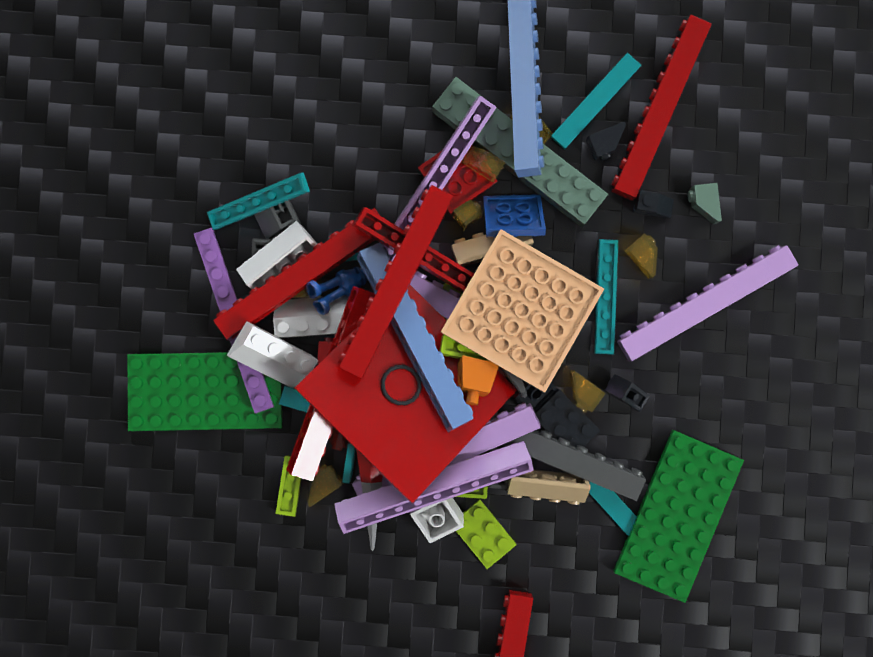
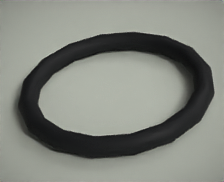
M406 365L390 367L381 379V390L384 397L396 405H408L414 402L419 397L422 389L418 373ZM405 369L415 376L417 391L411 399L397 401L388 395L385 389V380L391 371Z

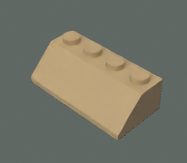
M482 232L473 235V239L465 240V238L455 240V244L451 245L455 262L462 267L482 262L496 237H486ZM532 236L515 237L529 246H532L534 243Z
M534 470L508 479L507 494L514 498L528 496L533 500L546 498L551 502L563 500L568 501L570 504L578 505L580 502L585 503L591 485L589 481L570 473Z

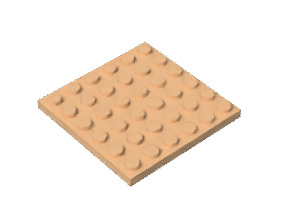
M500 229L441 333L545 393L604 288Z

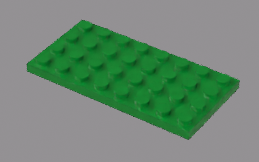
M228 352L127 354L128 431L283 428L282 405H279L282 396V383L263 374L274 407L255 414L238 363L227 356Z
M672 430L613 572L685 603L744 460Z

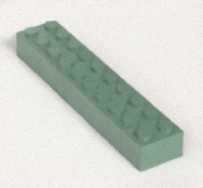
M455 77L432 106V113L456 130L476 98L481 95ZM496 108L473 144L518 178L514 166L513 120ZM544 145V148L540 149V154L544 157V168H541L542 175L519 177L518 179L577 225L583 227L608 193Z

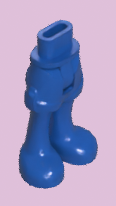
M354 267L353 269L338 271L336 277L322 284L311 280L306 284V289L309 297L314 299L336 286L339 287L332 293L313 301L315 309L321 315H326L330 311V303L342 296L349 297L353 286L360 288L366 284L368 279L362 267Z

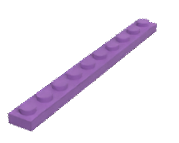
M209 228L195 233L194 237L219 310H229L233 307L232 304L237 300L214 230ZM236 338L230 341L231 345L234 344ZM237 361L254 413L257 414L273 408L274 405L263 373Z

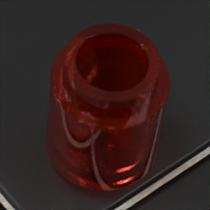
M333 427L329 444L332 445V449L343 451V448L348 447L349 442Z

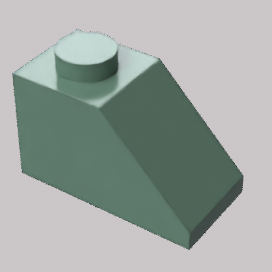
M710 183L692 186L690 191H688V201L691 202L692 208L712 224L722 221L718 184Z

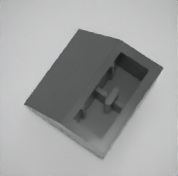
M290 200L254 214L266 239H271L281 234L295 221L301 224Z

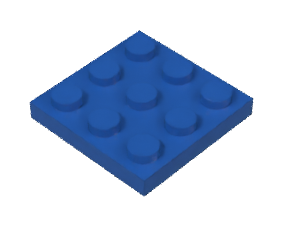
M540 195L483 196L486 237H496L500 229L514 237L545 235L546 227Z

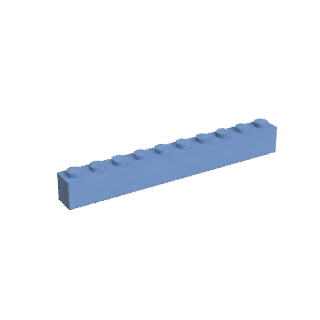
M508 0L514 166L518 178L542 175L541 168H544V157L540 154V149H543L544 145L543 138L540 137L539 131H543L542 119H539V113H542L541 101H538V95H541L540 83H537V77H540L539 65H536V60H539L538 48H535V42H538V32L534 29V25H537V14L534 13L533 9L537 8L536 0Z
M381 242L359 251L357 260L375 294L378 291L375 287L380 278L384 279L387 273L384 269L390 260L389 252L382 246ZM407 289L391 321V325L418 373L447 431L450 432L474 419L472 416L473 411L470 405L465 403L461 388L456 386L452 371L449 368L447 369L444 363L445 358L442 352L437 350L435 339L431 333H428L426 322L422 316H419L416 310L417 305L413 299H410Z

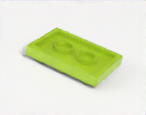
M481 499L463 512L464 527L456 532L486 569L517 545Z

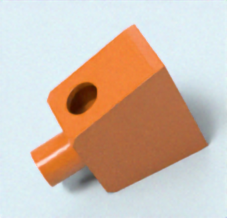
M464 355L458 359V386L462 392L467 393V404L478 405L479 396L485 397L490 393L499 367L491 361Z

